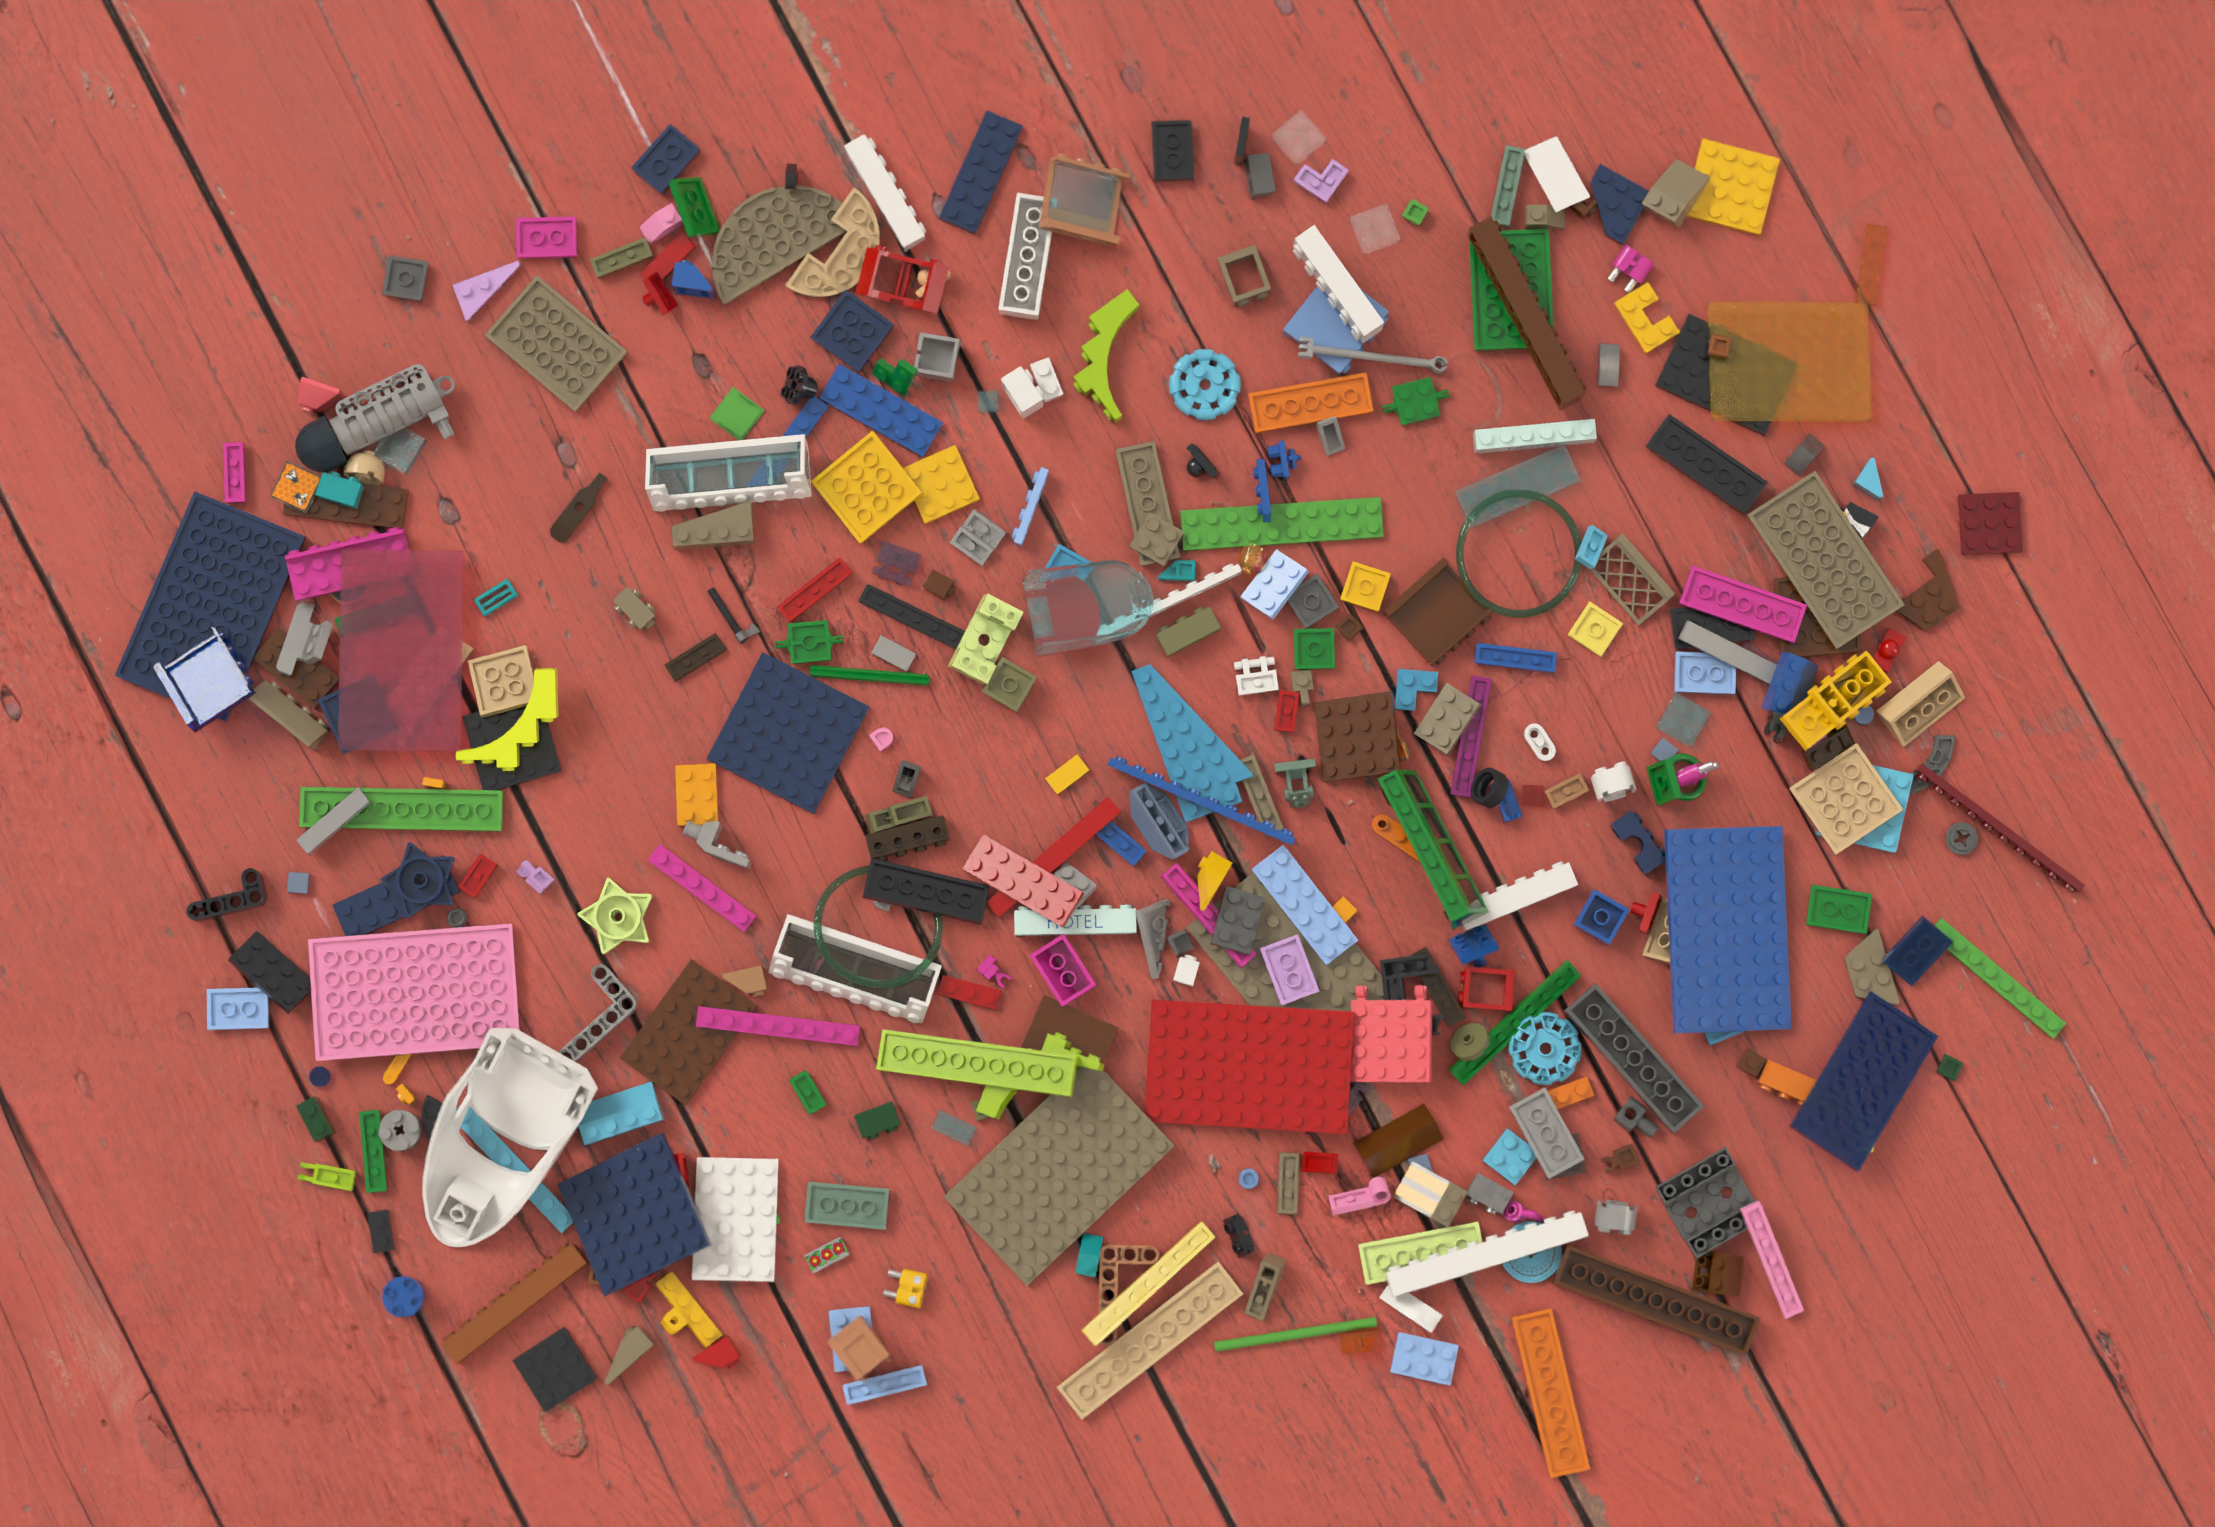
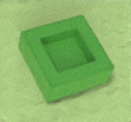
M1411 199L1402 218L1419 227L1429 208Z

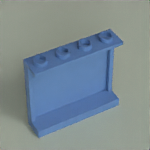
M1318 287L1315 288L1282 332L1286 337H1291L1298 343L1299 337L1314 338L1313 345L1364 351L1365 349L1362 347L1365 343L1368 342L1370 344L1375 338L1373 336L1363 344L1360 340L1356 341L1350 332L1352 330L1351 327L1341 321L1339 317L1341 313L1337 308L1333 309L1327 300L1329 298L1325 291L1322 293ZM1362 291L1385 325L1389 320L1387 317L1389 311ZM1313 353V355L1337 372L1338 377L1342 373L1346 374L1352 367L1350 362L1353 358Z

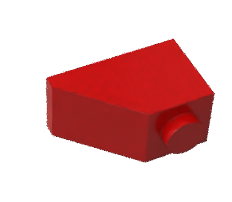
M726 1336L692 1359L694 1362L720 1368L727 1366L730 1369L739 1363L737 1359L741 1355L729 1336Z

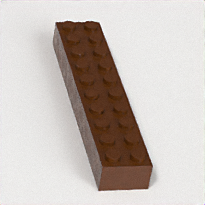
M1489 217L1471 226L1467 237L1561 411L1582 400L1585 394L1584 390H1586L1585 384L1582 379L1578 380L1575 374L1577 370L1573 362H1569L1566 358L1567 351L1562 343L1559 344L1556 337L1558 334L1555 328L1549 326L1547 322L1548 315L1544 308L1540 309L1537 303L1539 298L1534 290H1530L1528 286L1530 284L1529 279L1525 273H1521L1519 260L1515 255L1512 256L1509 250L1511 249L1510 243L1507 238L1503 239L1500 233L1502 229L1498 221H1494L1492 217Z
M1569 1245L1564 1247L1552 1280V1284L1743 1356L1748 1354L1760 1317Z

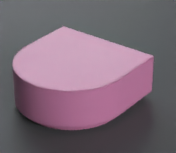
M879 728L869 735L880 752L888 748L893 742V734L887 728Z

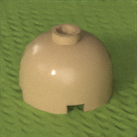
M364 450L363 453H357L350 457L345 465L343 475L347 479L348 477L359 479L361 484L378 486L380 483L383 484L385 468L374 452Z

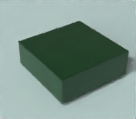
M1944 1054L1936 1073L1955 1081L1963 1066V1062Z

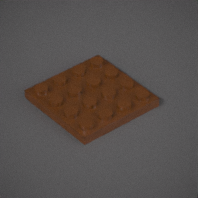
M1788 577L1773 579L1774 594L1805 604ZM1806 607L1795 643L1779 639L1780 656L1782 652L1792 653L1799 657L1862 652L1860 634L1838 649H1835L1808 607Z
M1392 691L1314 702L1323 782L1382 775L1394 770H1402Z

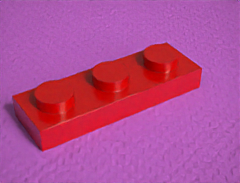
M943 975L938 995L997 1010L1001 990Z

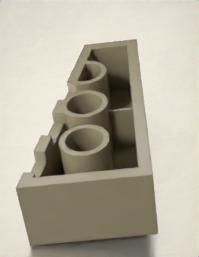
M748 501L672 526L674 549L755 544L752 502Z

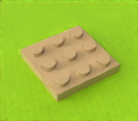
M526 645L468 660L481 718L527 706L533 689L534 673Z

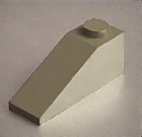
M1270 1252L1261 1261L1244 1314L1264 1321L1287 1263L1286 1259Z
M632 1325L623 1333L625 1337L619 1345L604 1382L606 1385H610L655 1345L653 1340L640 1326L635 1328Z

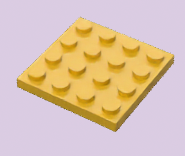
M1702 139L1695 169L1711 179L1686 217L1760 236L1780 158Z
M871 431L811 481L860 544L923 494L874 431Z

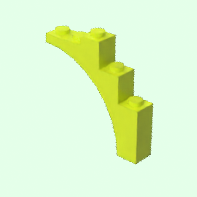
M537 668L534 670V684L530 700L520 719L507 733L489 744L473 749L458 750L456 752V760H462V764L474 763V760H482V763H494V760H497V768H502V771H514V767L520 765L519 743H522V746L528 747L534 746V743L539 741L538 718H541V722H553V718L559 716L557 668Z

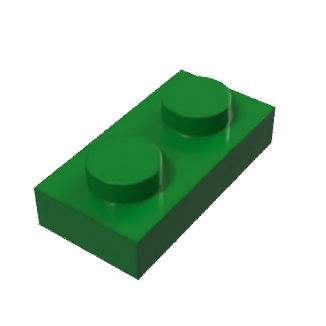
M807 1070L789 1080L809 1115L827 1105Z

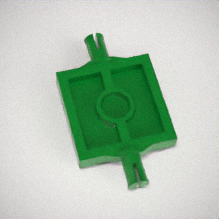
M1431 377L1392 386L1393 403L1382 405V409H1385L1383 414L1395 411L1399 416L1401 426L1440 416L1438 400L1450 397L1449 394H1445L1449 391L1446 389L1436 392L1433 388Z
M828 620L789 623L787 640L775 641V648H788L791 664L831 661L832 644L844 643L843 635L831 636Z

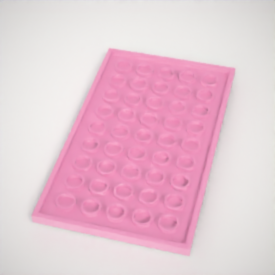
M512 924L308 939L316 1061L481 1048L490 1028H516L520 1031Z

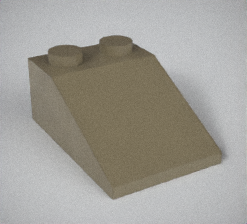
M1676 159L1651 187L1641 204L1647 212L1679 229L1711 178Z

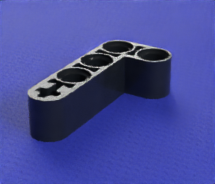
M253 868L245 869L241 875L244 890L193 902L186 909L187 916L195 921H205L264 906L267 902V892L262 873ZM250 873H256L257 876L256 881L253 883L248 882V875ZM259 892L261 899L259 902L254 903L252 896L254 893ZM240 897L241 905L235 908L232 904L233 899ZM216 902H220L222 906L219 912L213 911V905ZM196 907L202 910L207 909L208 911L199 912L198 916L193 914L196 911Z

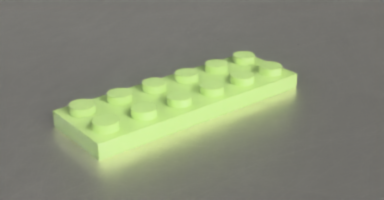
M1479 1222L1358 1244L1365 1284L1387 1281L1385 1274L1389 1272L1388 1268L1400 1265L1403 1268L1409 1266L1408 1262L1420 1259V1262L1428 1260L1427 1256L1439 1253L1442 1256L1448 1254L1447 1250L1454 1247H1459V1250L1467 1248V1243L1477 1240L1479 1244L1482 1243Z

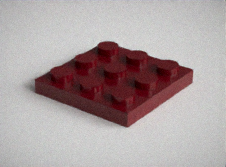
M2019 492L1958 495L1961 555L2023 552Z

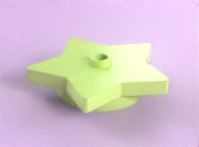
M607 878L599 901L580 911L578 916L597 930L602 954H606L623 941L649 943L643 917L653 896L651 894L626 893L614 881ZM617 913L622 914V919L620 921L615 920V915Z

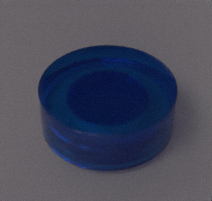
M318 1066L311 1070L309 1079L314 1086L324 1087L330 1082L331 1074L327 1068Z

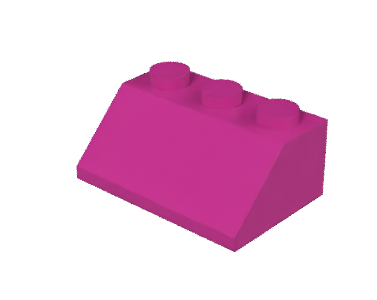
M1064 934L1029 955L1062 1007L1096 987L1095 982Z

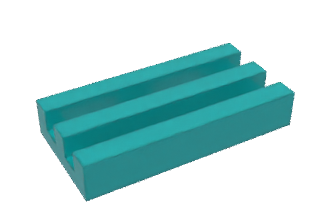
M507 578L475 598L474 602L483 616L486 617L519 595ZM504 586H508L506 590L502 591L501 593H499L498 595L494 596L493 598H491L490 600L486 601L481 605L480 601L484 600L485 598L500 590ZM512 592L511 595H509L502 601L498 602L486 611L484 610V608H486L487 606L491 605L492 603L502 598L506 594Z

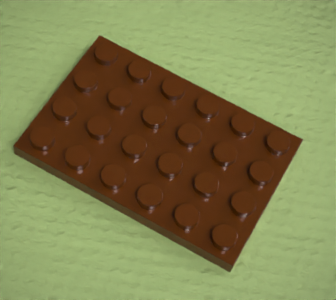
M692 959L620 1057V1059L684 1105L688 1104L739 1033L737 1031L696 1027L698 1006L751 1013L757 1008L754 1003Z

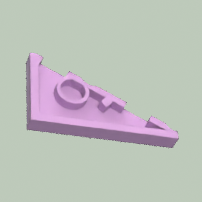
M519 261L453 285L466 322L470 321L472 316L486 304V301L497 293L502 284L510 276L514 275L520 266Z

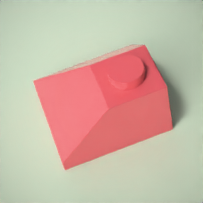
M302 377L297 403L302 407L301 410L313 414L314 411L320 413L331 408L346 398L340 389Z

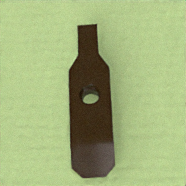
M599 472L588 487L578 491L551 527V537L558 542L568 540L596 503L597 492L608 479ZM578 504L583 505L582 511L576 510Z

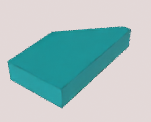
M1175 560L1158 576V580L1195 581L1196 561Z

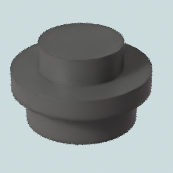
M454 908L448 912L447 922L453 928L463 927L467 922V914L460 908Z

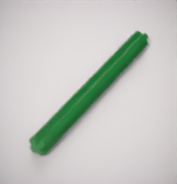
M816 665L810 667V676L925 686L929 685L930 681L928 674Z

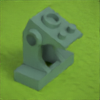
M1315 758L1274 764L1275 774L1285 773L1287 790H1284L1285 802L1289 801L1290 808H1303L1306 805H1310V799L1314 798L1312 786L1308 787L1306 770L1315 769ZM1302 778L1304 790L1292 791L1291 780Z

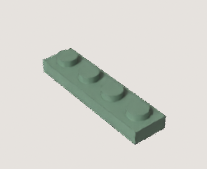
M1508 145L1505 146L1491 213L1493 220H1497L1499 225L1504 227L1510 226L1525 149Z

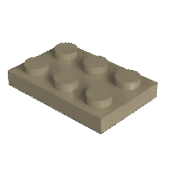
M1446 683L1414 734L1449 756L1481 704Z

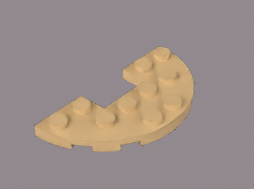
M856 188L851 190L831 219L846 230L847 233L829 259L823 264L808 253L785 286L801 294L823 297L839 294L858 283L867 247L875 248L876 245H879V226L870 203Z

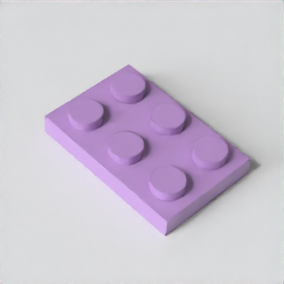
M1298 934L1260 948L1281 1006L1319 992Z

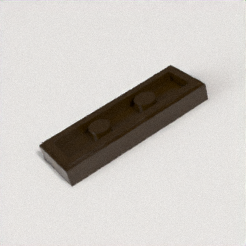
M714 633L666 663L665 667L674 681L677 682L727 650L717 634Z

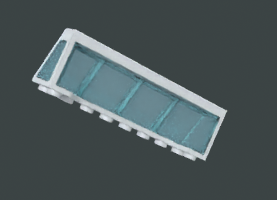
M805 434L646 449L645 490L653 511L660 512L674 509L684 510L695 507L704 508L706 506L742 504L748 501H781L784 499L812 497L808 443Z

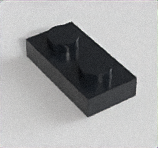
M389 1209L367 1213L373 1253L395 1250Z

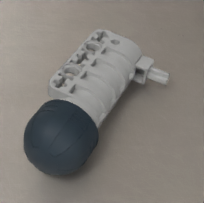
M420 364L412 365L339 401L336 405L338 416L329 420L332 427H330L325 416L305 425L296 438V454L301 463L310 470L317 472L331 471L348 462L342 451L343 449L348 456L428 416L433 426L437 425L444 440L450 438L455 433L447 420L450 417L441 398L454 391V380L449 376H441L431 381L424 366ZM417 374H420V379L416 377ZM443 380H449L452 384L451 388L447 391L440 388ZM398 383H405L402 388L396 387ZM384 392L385 396H381L380 393ZM363 400L369 401L365 406L360 405ZM347 409L349 413L345 414L344 410Z

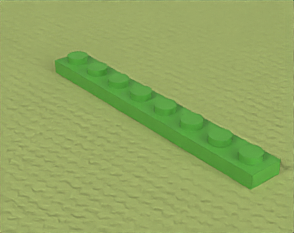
M1940 918L1936 922L1935 926L1953 941L1946 949L1949 953L2051 1039L2056 1037L2066 1025L2060 1017L1945 920Z

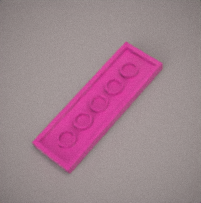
M1691 566L1679 605L1793 644L1795 643L1807 607L1806 604L1695 566Z

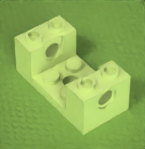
M990 594L983 595L947 667L982 685L988 684L996 668L994 664L1010 632L1015 630L1023 611ZM981 634H985L989 638V643L986 646H982L978 641Z

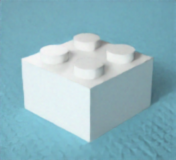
M1020 366L1001 378V385L1024 419L1043 407L1044 394L1039 386L1034 387L1032 384L1034 383L1033 377L1028 369L1023 370Z

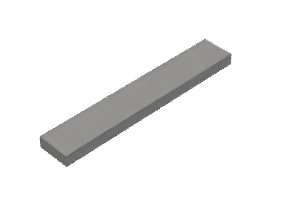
M1686 621L1678 638L1679 640L1770 685L1777 666L1776 664L1690 621Z

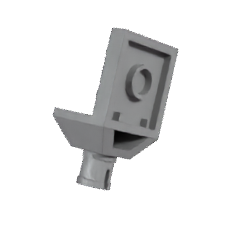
M689 820L687 821L683 835L695 839L697 844L708 855L750 870L752 862L747 854L736 851L735 854L731 853L728 847L717 843L723 828L720 822L712 821L698 825Z

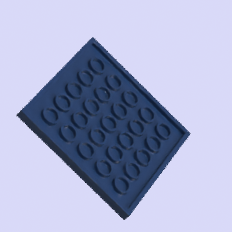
M762 652L707 760L815 814L870 707Z
M660 1133L557 1184L604 1296L615 1293L712 1246L665 1133Z

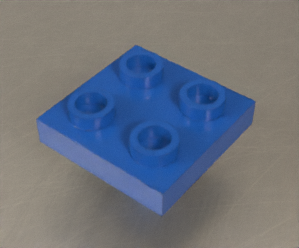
M1486 924L1477 926L1463 934H1457L1449 939L1450 946L1462 965L1473 961L1474 967L1481 968L1480 962H1482L1483 966L1487 964L1484 956L1499 950L1498 943Z

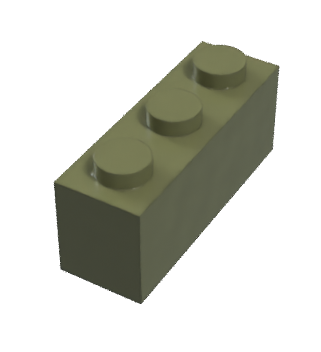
M1202 606L1196 609L1191 617L1187 618L1185 615L1176 620L1177 624L1171 627L1166 625L1160 628L1156 638L1166 657L1169 658L1221 630V627L1211 608L1205 609Z

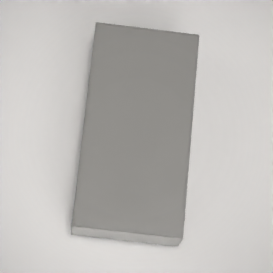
M881 635L871 652L873 655L906 672L916 656V653Z

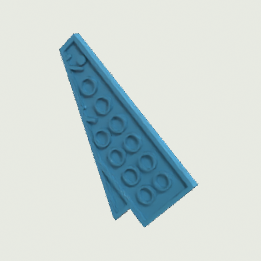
M1151 664L1131 671L1170 780L1183 784L1182 789L1189 791L1192 788L1201 792L1200 797L1208 799V796L1220 800L1219 805L1226 807L1227 804L1233 806L1243 802L1236 783L1253 777V773ZM1176 795L1186 823L1214 813L1212 810Z

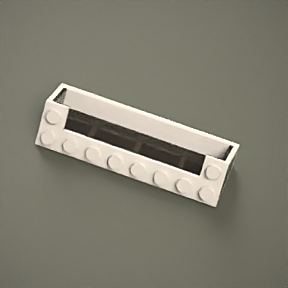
M787 914L768 973L776 978L791 980L798 985L809 986L815 991H824L834 997H842L850 1000L852 1003L863 1004L873 1010H881L891 1016H899L912 1023L922 1024L942 965Z

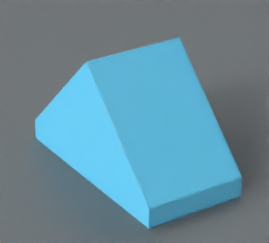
M1871 458L1856 478L1853 486L1871 498L1880 500L1883 497L1875 458Z

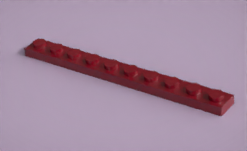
M1919 764L1914 772L1918 774L1916 777L1920 781L1930 783L1934 786L1933 790L1939 795L1943 796L1945 794L1950 798L1949 802L1957 808L1961 806L1966 810L1965 814L1973 820L1977 818L1982 822L1981 826L1989 832L1993 830L1997 833L1999 840L2005 844H2012L2018 854L2028 856L2034 866L2044 868L2048 871L2046 874L2055 881L2058 879L2064 883L2063 887L2073 893L2081 892L2085 885L1924 764Z

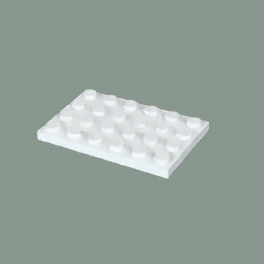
M697 1157L695 1206L712 1246L693 1254L692 1280L774 1282L778 1159Z

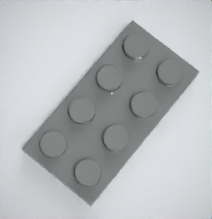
M1546 1088L1509 1107L1548 1179L1584 1160Z

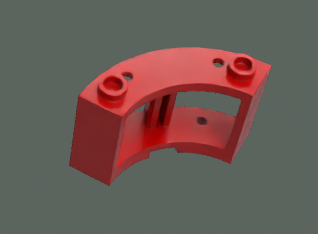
M876 245L875 248L867 247L855 294L937 314L949 267L941 265L942 261L931 258L930 262L887 252V247ZM881 256L902 261L894 295L873 289ZM913 264L930 268L922 301L905 298Z

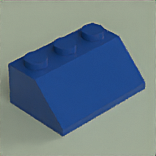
M1782 652L1761 708L1769 712L1776 711L1783 715L1788 713L1808 697L1807 692L1811 689L1819 665L1792 653Z

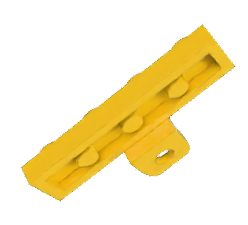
M672 1271L655 1284L673 1307L661 1320V1325L670 1335L677 1333L687 1325L705 1349L722 1336L721 1332ZM670 1320L675 1321V1325L671 1324Z

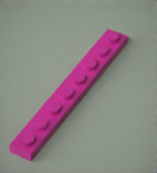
M698 1006L696 1027L854 1046L858 1045L860 1029L859 1025Z

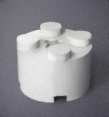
M1619 762L1610 769L1606 767L1598 768L1591 777L1598 802H1601L1602 799H1604V802L1617 800L1625 797V792L1630 790L1632 794L1637 790L1630 767L1626 765V762Z

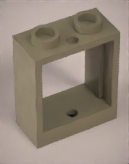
M1255 245L1217 258V264L1233 306H1245L1250 303V300L1255 298L1262 300L1271 293V287ZM1253 258L1264 287L1236 296L1226 267Z

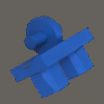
M1278 441V445L1268 447L1269 459L1280 457L1281 463L1270 466L1271 476L1283 477V480L1289 479L1290 476L1288 463H1290L1291 469H1297L1296 462L1302 460L1301 455H1295L1294 449H1288L1289 456L1287 457L1285 441Z

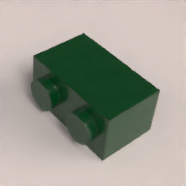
M313 1096L296 1105L314 1142H320L336 1133L318 1097Z
M893 1101L854 1115L862 1139L867 1138L868 1141L878 1138V1133L886 1131L889 1134L897 1131V1126L901 1125Z

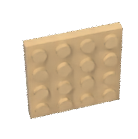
M1857 743L1789 788L1835 855L1903 811L1901 805Z

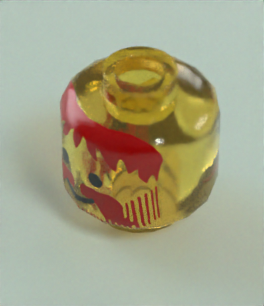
M1252 543L1249 546H1244L1237 559L1241 570L1250 575L1252 572H1260L1266 560L1264 549Z

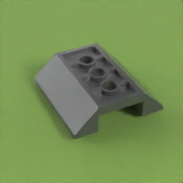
M1726 1147L1655 1187L1665 1210L1695 1258L1704 1255L1747 1230L1748 1228L1740 1208L1757 1201L1754 1200L1737 1171L1736 1163ZM1725 1186L1729 1187L1732 1191L1731 1196L1727 1199L1721 1195V1189ZM1688 1207H1694L1697 1211L1693 1219L1686 1216V1209Z

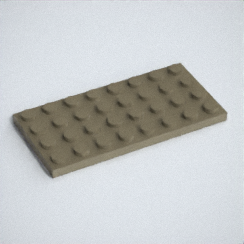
M1816 471L1747 515L1835 649L1846 644L1905 605Z

